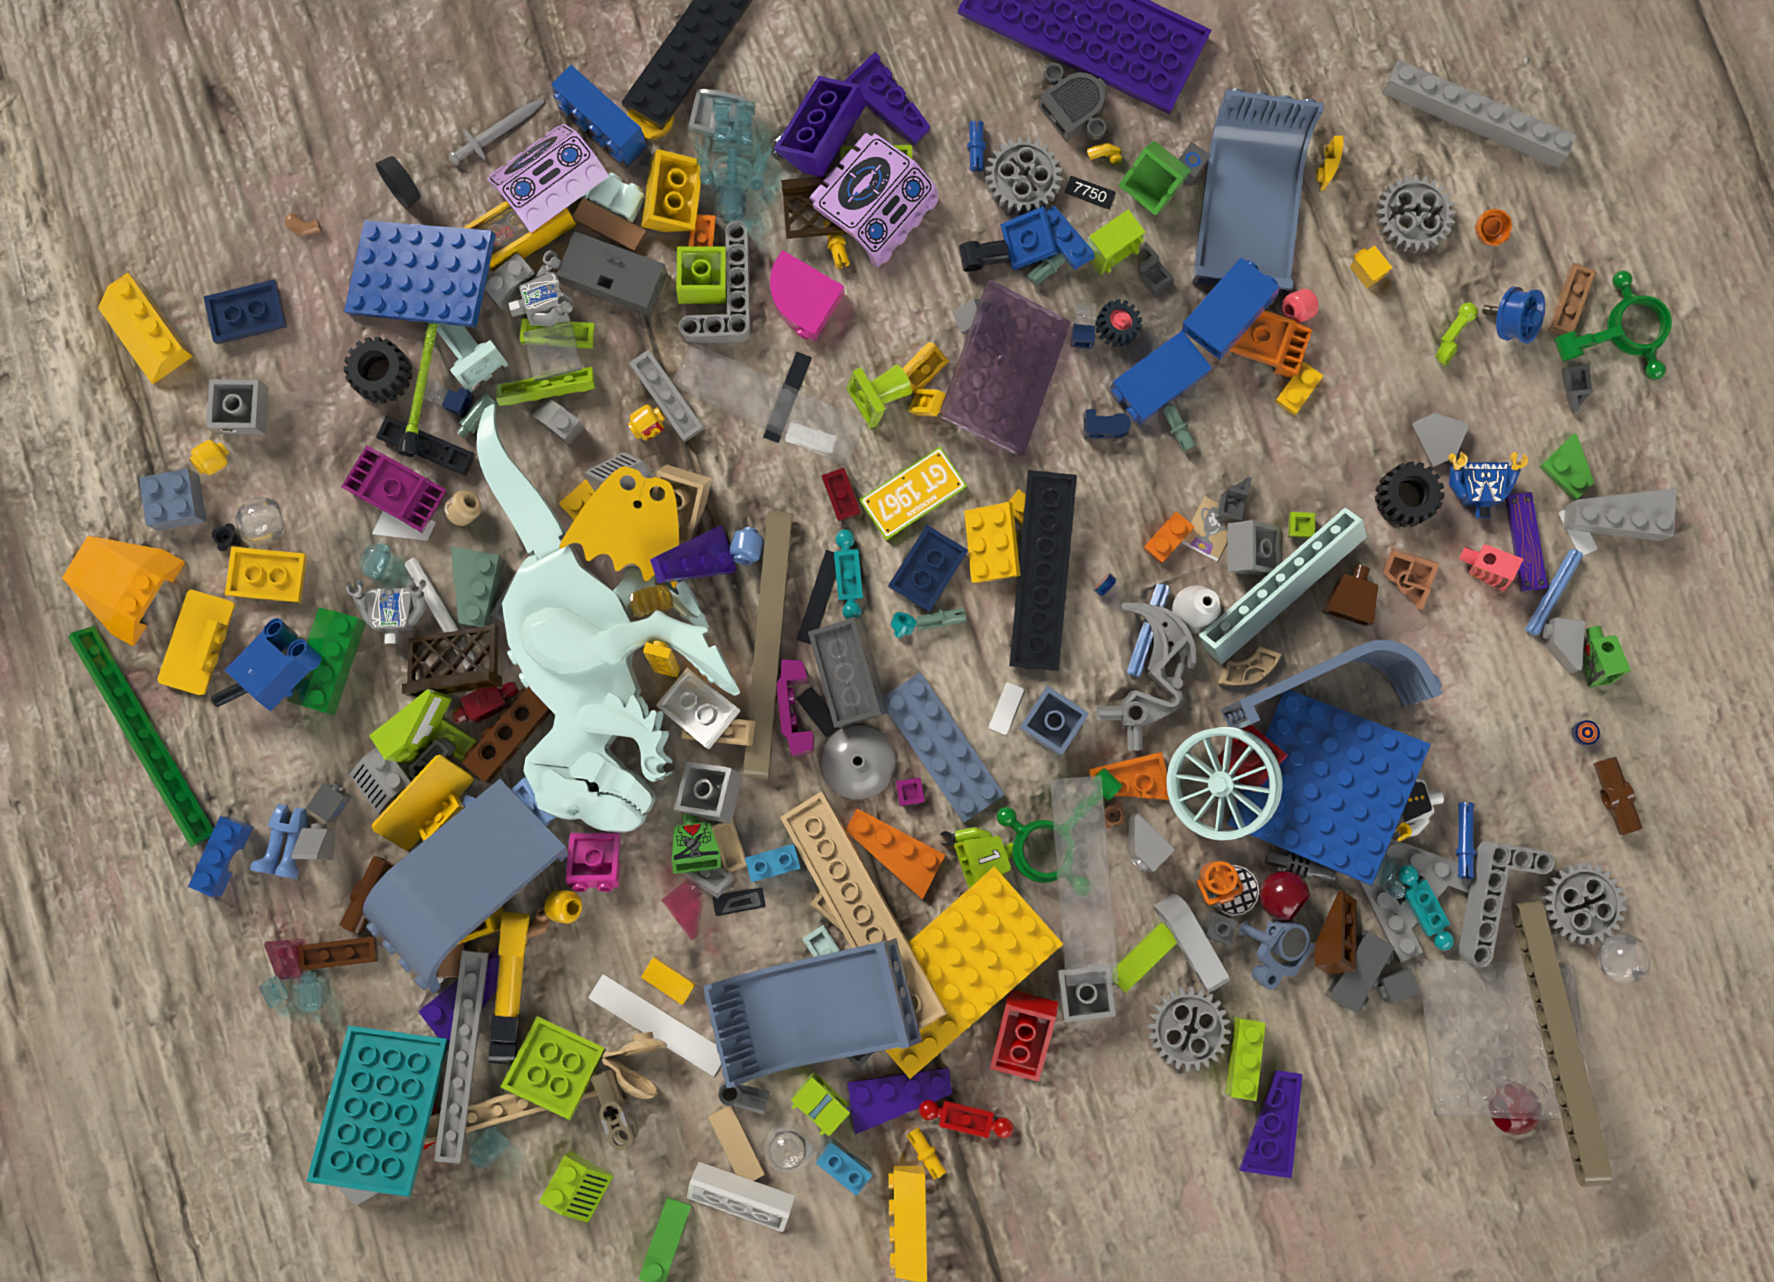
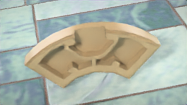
M1258 646L1254 653L1246 660L1238 662L1227 660L1218 684L1227 687H1244L1254 684L1273 671L1282 654Z

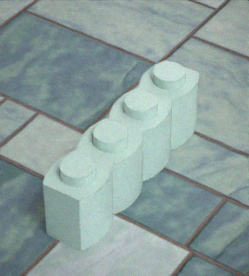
M609 172L608 178L580 197V199L585 198L631 223L635 220L645 200L642 193L643 190L633 183L629 185L622 183V179Z

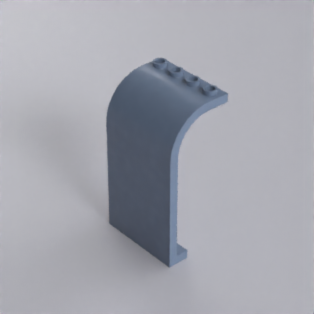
M1241 89L1225 91L1217 112L1209 148L1211 157L1206 168L1192 283L1216 286L1242 257L1246 261L1254 262L1261 273L1265 276H1272L1278 282V286H1280L1279 296H1287L1293 287L1291 273L1305 161L1312 133L1323 113L1324 103L1313 99H1292V97L1286 95L1279 97L1269 96L1264 92L1248 93Z
M1375 640L1339 654L1224 707L1220 711L1228 727L1240 729L1260 720L1254 705L1349 662L1370 664L1383 672L1390 680L1403 707L1435 698L1443 693L1440 689L1442 688L1440 679L1436 674L1432 673L1426 661L1416 651L1399 642Z
M499 779L394 865L376 883L363 906V914L369 922L366 927L375 938L380 935L385 940L382 945L391 955L395 952L401 958L398 963L407 973L411 970L415 973L417 977L414 981L423 991L428 988L434 994L441 988L436 979L438 968L450 951L556 859L562 862L568 857L566 846Z
M897 938L779 964L703 986L711 1018V1026L717 1044L716 1048L722 1065V1074L727 1088L736 1087L755 1078L789 1068L900 1047V1049L922 1042Z

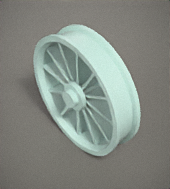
M1218 727L1192 735L1179 746L1168 767L1167 792L1175 813L1192 831L1214 840L1237 839L1257 831L1271 819L1282 795L1281 769L1271 749L1256 735L1235 727ZM1226 736L1223 768L1209 737ZM1233 738H1236L1248 744L1249 747L1229 772ZM1201 741L1205 744L1215 771L1190 752ZM1254 749L1261 757L1265 766L1236 776V771ZM1186 757L1210 775V778L1181 774ZM1267 769L1269 788L1240 784L1238 780ZM1180 778L1208 783V788L1183 797ZM1236 788L1269 793L1264 809L1261 810ZM1210 790L1212 793L1211 797L1195 816L1184 800ZM1233 795L1259 815L1256 820L1246 827ZM1219 797L1216 826L1213 828L1200 821V819L1213 801ZM1226 799L1239 828L1238 830H1222Z

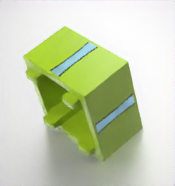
M815 1071L795 1091L791 1099L794 1103L792 1108L795 1110L798 1107L821 1129L819 1132L821 1136L824 1133L830 1136L851 1111V1105Z

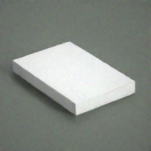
M689 668L684 670L656 704L661 711L707 749L711 748L741 711Z

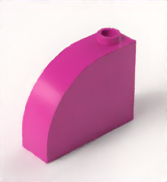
M783 250L773 265L770 275V289L777 313L786 324L796 330L795 333L805 340L810 338L816 341L844 296V286Z

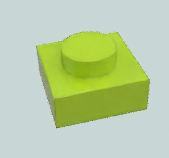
M1289 513L1288 538L1309 539L1315 534V513Z

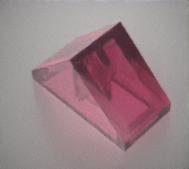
M303 938L266 941L264 943L277 980L303 978L304 973L299 969L298 945H303Z

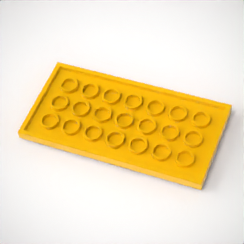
M993 866L908 942L948 1013L919 1030L922 1042L908 1048L900 1049L898 1047L885 1051L911 1079L1063 945L1060 938L996 866Z

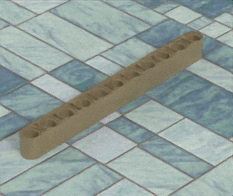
M768 511L748 715V720L755 721L752 746L745 747L743 777L769 779L777 700L776 683L779 678L793 513Z
M1540 901L1514 903L1512 905V918L1575 1175L1579 1185L1582 1187L1608 1185L1612 1181V1172L1545 908Z

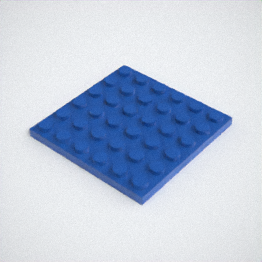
M1291 690L1284 691L1265 735L1288 755L1279 765L1283 783L1282 795L1271 819L1260 829L1249 835L1372 886L1431 744ZM1269 778L1261 787L1269 788ZM1242 789L1241 792L1261 810L1264 809L1269 793L1259 791L1253 793L1247 789ZM1238 799L1236 804L1246 827L1256 820L1259 815ZM1232 814L1228 826L1238 830L1239 828Z

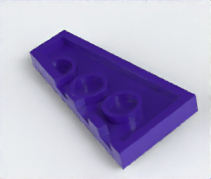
M875 51L844 82L858 84L866 106L912 146H915L930 131V125L914 103H911L905 96L906 92L901 85H897L892 78L893 74L888 67H884L880 61V56Z
M722 525L650 559L658 583L725 575L737 571Z
M499 947L489 954L482 1010L493 994L496 993L500 957L498 955ZM458 980L418 1011L438 1038L449 1040L448 1052Z
M949 1068L919 1071L911 1079L906 1074H898L848 1082L855 1135L918 1109L925 1100L937 1101L951 1095Z
M1282 1070L1274 1071L1240 1164V1171L1292 1178L1303 1074Z

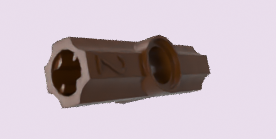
M1617 757L1593 763L1602 786L1600 790L1601 800L1604 806L1611 811L1619 835L1642 829L1643 827L1634 806L1636 800L1635 792L1630 783L1625 781Z
M373 856L363 878L356 883L351 892V902L339 924L350 932L361 934L367 923V919L363 914L366 898L376 883L394 866L393 863L378 856Z

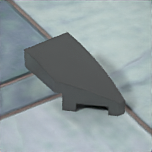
M1146 242L1143 244L1140 279L1155 296L1172 284L1174 277L1159 262V255Z
M1589 364L1562 368L1565 392L1571 412H1578L1585 399L1594 391L1591 385Z
M1245 478L1237 485L1228 487L1221 494L1215 519L1228 523L1242 521L1245 500L1249 496L1252 478Z

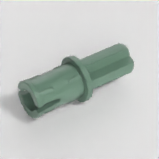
M1059 251L1058 254L1043 259L1042 263L1028 274L1029 281L1035 286L1039 285L1050 274L1057 273V269L1066 262V259Z
M1170 404L1164 407L1163 413L1172 428L1170 433L1174 434L1182 452L1197 445L1187 428L1188 423L1183 422L1175 405Z
M964 607L943 612L940 609L938 613L918 616L916 618L917 627L919 630L937 627L945 629V626L966 623V614L963 613L965 612Z

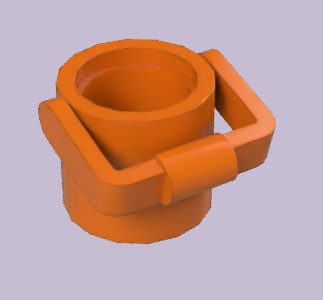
M1211 861L1205 864L1200 870L1199 879L1196 880L1204 902L1208 906L1217 903L1222 905L1235 899V896L1240 895L1244 890L1235 867L1223 861ZM1205 890L1219 895L1209 900Z

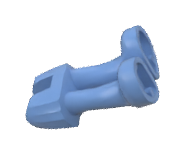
M278 803L268 822V826L271 827V834L266 854L263 859L253 861L250 870L298 879L299 870L296 866V859H291L302 828H308L306 809L295 808L290 823L287 824L290 812L289 806ZM284 833H288L283 858L278 865Z

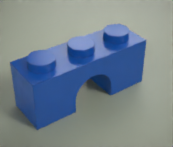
M220 816L188 887L210 897L222 896L232 875V872L228 871L230 861L238 850L244 849L254 826L233 817Z

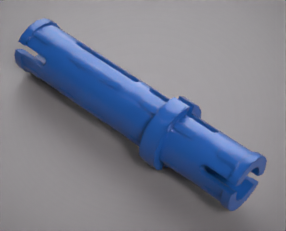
M1466 802L1458 803V848L1456 849V856H1458L1457 877L1460 879H1464V876H1466V879H1474V857H1476V850L1474 849L1475 804L1471 802L1468 803V806H1466Z

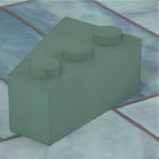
M451 546L459 624L468 628L491 625L493 617L490 614L496 605L505 560L499 555Z

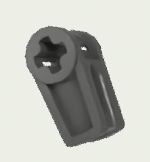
M445 737L434 741L411 764L409 769L411 778L414 780L436 755H442L449 760L455 752L456 746Z

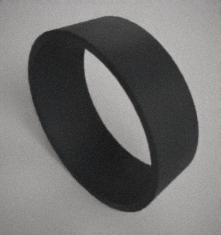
M390 156L375 163L386 186L405 209H409L421 198L415 183L395 157Z

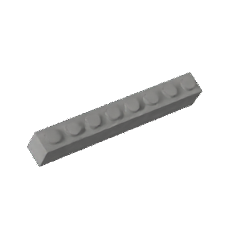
M1400 60L1397 61L1390 72L1382 90V94L1556 168L1568 157L1577 136Z

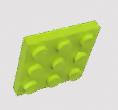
M537 1016L501 1088L571 1121L606 1049Z

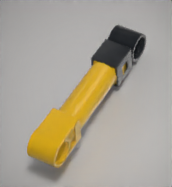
M503 912L498 951L500 957L495 1010L492 1015L488 1063L512 1065L517 1055V1038L521 1013L519 1009L530 916L527 913Z

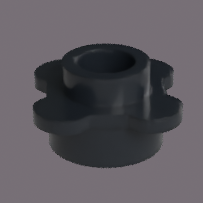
M231 523L218 527L212 532V538L218 544L217 549L219 551L225 552L228 547L232 545L237 546L241 542V538L234 531L235 526Z

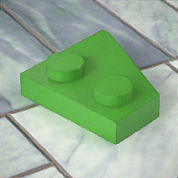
M1575 433L1539 466L1573 501L1577 500L1594 484L1580 441Z

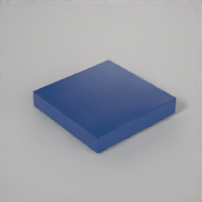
M1042 206L1000 224L1004 240L1007 243L1008 256L1013 270L1016 271L1058 254L1045 207Z

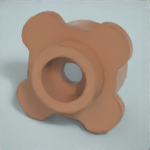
M1115 801L1112 805H1101L1098 812L1102 815V826L1105 829H1110L1113 825L1118 824L1122 826L1125 824L1126 818L1123 816V806L1120 802ZM1110 813H1114L1113 818L1110 817Z

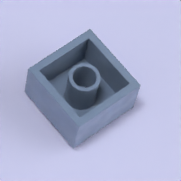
M182 469L139 478L146 526L161 531L206 522L199 474L190 469Z
M1047 686L1018 730L1060 757L1089 713Z

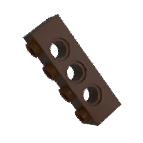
M530 687L526 690L523 688L516 694L514 704L510 708L506 707L497 717L499 721L493 727H488L482 733L480 743L477 746L473 745L464 755L466 759L462 764L485 783L492 782L552 713ZM527 708L529 717L525 721H520L518 717L520 710ZM510 727L513 732L510 739L504 740L502 732L505 728ZM490 746H494L496 749V754L492 759H488L485 754L486 749Z

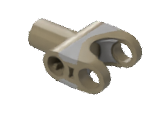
M609 1069L592 1076L591 1079L601 1104L599 1115L608 1141L613 1148L622 1150L629 1147L632 1141L636 1139L639 1130L630 1102L621 1094L613 1069ZM620 1130L626 1132L628 1139L621 1136ZM614 1135H615V1137L617 1138V1140H618L619 1142L624 1143V1144H623V1145L617 1144V1143L615 1142V1140H614Z

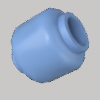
M745 527L744 530L736 531L730 546V554L734 557V561L743 565H752L753 562L760 560L764 538L758 534L757 529L752 527Z

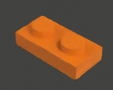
M697 214L695 230L690 231L689 247H714L716 216Z
M1176 511L1143 549L1162 565L1195 527Z

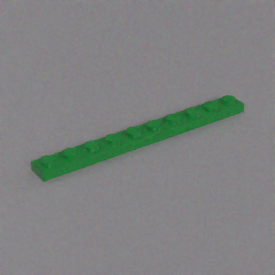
M95 626L70 633L68 637L190 847L208 841L214 830Z

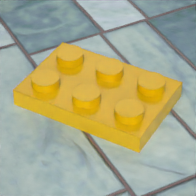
M1005 502L964 510L971 582L976 584L1021 576L1013 503Z
M231 546L224 595L301 603L308 555L305 553Z

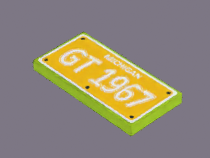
M938 447L859 499V502L887 541L966 489L967 485L942 448Z

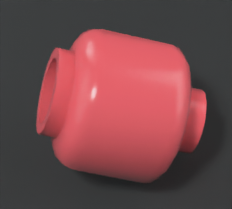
M1300 289L1288 294L1284 298L1282 305L1284 317L1292 319L1298 324L1315 317L1319 309L1318 298L1309 289Z

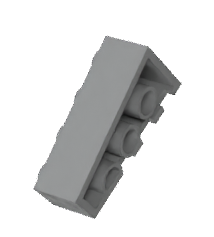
M1677 488L1575 500L1565 506L1563 530L1663 541L1674 536Z

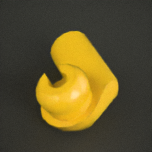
M1102 143L1087 149L1090 160L1106 156L1110 158L1112 164H1118L1123 159L1121 155L1122 150L1110 143Z

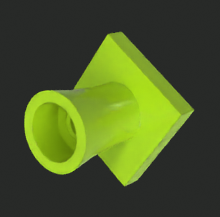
M895 364L885 373L869 381L860 367L852 372L846 387L869 429L878 426L886 409L884 404L912 394L910 381L898 364Z

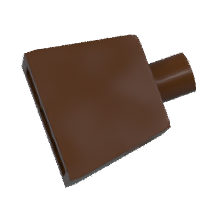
M1355 565L1352 576L1344 574L1339 577L1322 613L1365 627L1372 625L1375 618L1378 585L1367 581L1370 568L1363 565Z

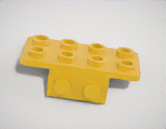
M195 590L187 592L157 678L160 684L197 695L206 694L214 668L219 659V653L226 639L227 630L235 609L234 602Z
M436 755L374 821L371 826L372 830L404 850L411 849L421 837L425 841L465 808L459 796L473 782V776L444 756Z

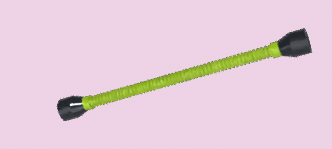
M428 323L409 424L406 426V431L399 441L397 451L398 454L411 458L417 457L419 451L418 422L438 324Z

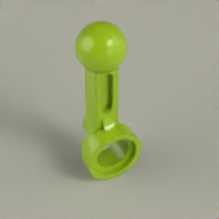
M1470 302L1462 304L1458 310V317L1441 338V346L1435 358L1443 366H1446L1451 361L1457 351L1458 344L1454 342L1468 322L1473 321L1477 317L1478 308L1475 304Z

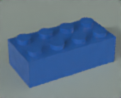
M570 65L551 84L555 93L553 97L559 103L558 108L567 117L571 115L575 119V124L583 132L588 130L593 135L592 139L601 148L605 146L609 149L610 156L616 162L620 163L622 161L628 167L647 148L641 127L575 67Z

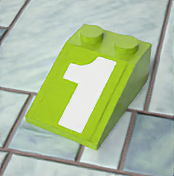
M427 689L370 734L369 737L385 760L405 764L414 763L420 754L428 748L452 698L450 695Z

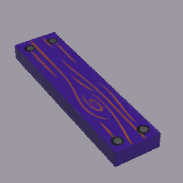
M1532 492L1511 494L1505 501L1514 555L1523 558L1517 571L1520 592L1546 589L1548 586Z

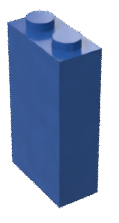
M1241 257L1183 322L1182 330L1217 359L1221 360L1278 296L1280 286H1278V282L1272 276H1265L1261 273L1254 262L1246 261Z
M1182 330L1115 379L1110 386V392L1118 403L1121 402L1125 406L1127 416L1133 422L1136 421L1141 425L1207 376L1212 367Z

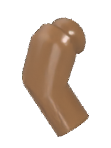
M295 213L288 214L284 221L286 227L298 236L322 232L318 220L305 223Z
M544 907L536 910L534 922L529 925L528 939L547 931L551 919L546 915Z

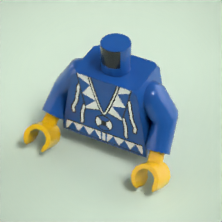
M1460 452V458L1456 461V455L1451 453L1448 456V460L1453 464L1450 467L1449 486L1456 497L1460 499L1463 506H1475L1476 519L1491 518V506L1500 504L1509 496L1521 472L1520 468L1527 465L1528 457L1523 454L1520 461L1516 462L1518 454L1513 452L1510 455V460L1513 464L1509 466V462H1467L1468 458L1463 452Z

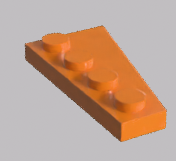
M856 809L846 828V832L923 900L945 854Z

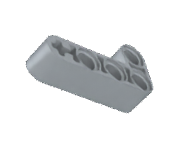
M1174 892L1153 905L1161 921L1170 929L1206 992L1210 994L1229 982L1230 978L1187 903Z

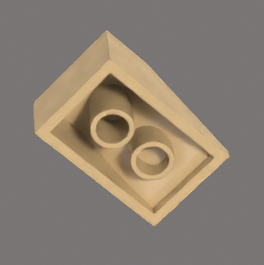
M666 464L657 470L656 477L668 481L674 490L678 514L679 545L695 538L708 499L712 478ZM654 486L651 498L655 501L663 500L665 491L659 486Z

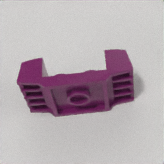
M367 445L341 488L354 496L374 505L422 534L448 492L424 476Z
M782 659L781 678L776 683L781 732L788 739L791 755L796 758L814 752L815 738L812 731L794 733V730L798 729L797 714L795 712L792 713L791 705H796L793 687L789 688V685L807 684L809 681L802 661Z

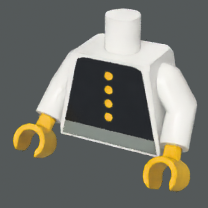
M1423 779L1416 780L1395 832L1398 831L1400 833V837L1397 838L1399 842L1407 837L1418 835L1429 824V817L1434 814L1433 805L1444 802L1443 793L1440 789L1428 791Z

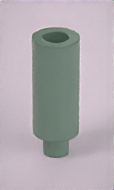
M484 393L459 422L462 426L457 430V433L463 438L469 432L473 434L479 428L484 409L492 404L497 407L498 404Z

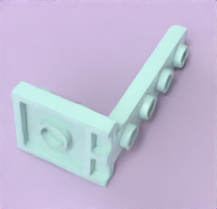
M438 324L437 332L459 359L454 363V367L450 371L464 388L470 392L474 391L472 387L481 380L486 382L493 377L491 373L500 366L506 367L509 365L491 341L478 345L464 326Z

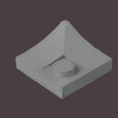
M697 89L687 130L734 144L745 97L718 90Z

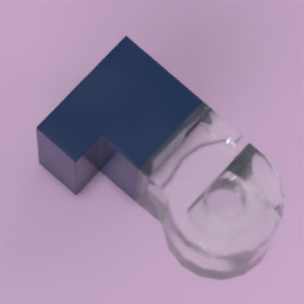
M1076 302L1070 347L1093 348L1095 343L1097 303Z
M432 380L426 383L424 398L430 404L461 417L467 414L474 395L469 390L459 387L456 393L444 388L437 381Z

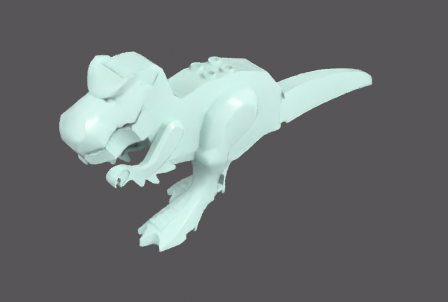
M492 404L484 409L478 428L477 453L480 466L492 492L515 527L528 554L531 555L520 566L502 602L507 640L511 649L507 653L514 665L518 664L522 670L519 677L526 688L529 686L555 714L552 730L526 756L523 771L535 793L538 808L561 819L574 820L580 818L588 825L606 832H630L645 822L648 815L645 813L652 809L656 796L643 777L635 771L626 768L624 763L611 752V744L617 736L634 738L641 752L642 772L650 781L664 780V776L674 773V771L666 772L664 770L666 763H673V760L665 754L663 748L670 735L669 731H660L664 713L662 711L657 713L655 710L650 712L646 701L642 696H639L641 688L632 667L633 652L645 646L646 642L651 644L654 641L666 643L669 647L685 656L695 668H698L701 675L706 676L710 684L715 683L724 691L735 696L741 692L720 649L715 645L710 647L705 637L710 634L708 629L710 627L689 584H686L685 581H677L676 588H673L670 582L658 583L655 575L650 580L645 581L639 567L628 566L624 570L621 582L612 590L584 567L572 544L562 549L559 548L566 531L543 496L509 457L500 440L496 425V406ZM645 596L657 597L659 600L664 601L667 606L672 607L675 612L680 613L679 615L684 620L693 625L673 619L659 610L655 611L649 618L634 621L633 617L638 601Z

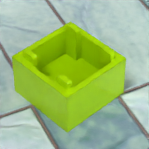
M1129 209L1088 237L1087 244L1095 254V258L1090 262L1100 275L1105 272L1106 274L1111 273L1113 266L1132 253L1137 255L1140 245L1144 242L1143 238L1146 231Z

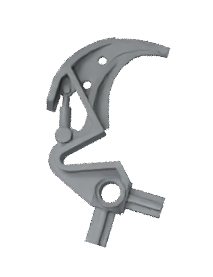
M1121 603L1122 610L1139 613L1149 623L1153 633L1154 647L1147 668L1149 670L1147 675L1170 696L1171 702L1169 703L1134 690L1122 700L1120 706H1097L1096 716L1097 721H1121L1123 726H1127L1128 750H1142V725H1147L1176 712L1183 704V696L1180 691L1183 686L1182 674L1185 666L1183 663L1186 656L1187 669H1194L1196 664V646L1191 632L1185 623L1168 609L1145 603ZM1163 622L1167 623L1166 628L1162 626ZM1170 641L1173 642L1172 647H1169L1168 645ZM1178 651L1180 659L1176 665L1174 677H1167L1165 664ZM1132 706L1137 707L1140 713L1136 720L1129 716V710Z

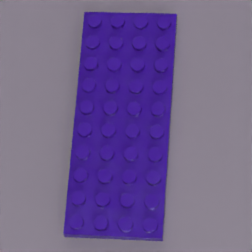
M962 0L957 13L1072 69L1091 74L1097 79L1101 78L1106 85L1169 115L1212 31L1150 0Z

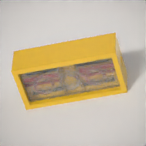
M505 201L463 228L490 230L496 234L489 266L491 271L494 272L516 253L524 259L577 225L568 209L565 208L530 233L509 203Z

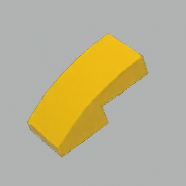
M1334 136L1329 145L1327 144L1325 147V159L1316 170V182H1319V191L1326 189L1338 169L1343 151L1344 136Z

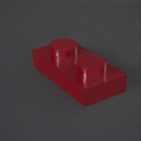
M843 467L821 475L837 521L840 522L860 515L861 512L845 468Z

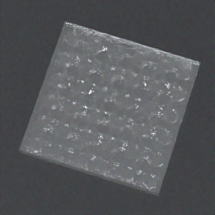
M1422 959L1420 961L1434 1116L1562 1120L1524 963L1491 962L1486 967H1478L1466 961ZM1559 964L1589 1081L1574 965Z

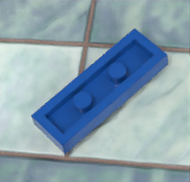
M1055 206L1047 209L1057 250L1072 268L1076 270L1094 259V251Z

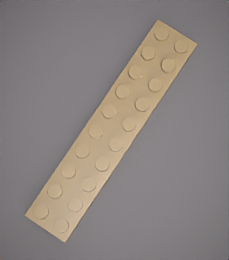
M819 792L781 816L780 819L851 948L897 938L919 1030L947 1014L948 1012L825 792Z

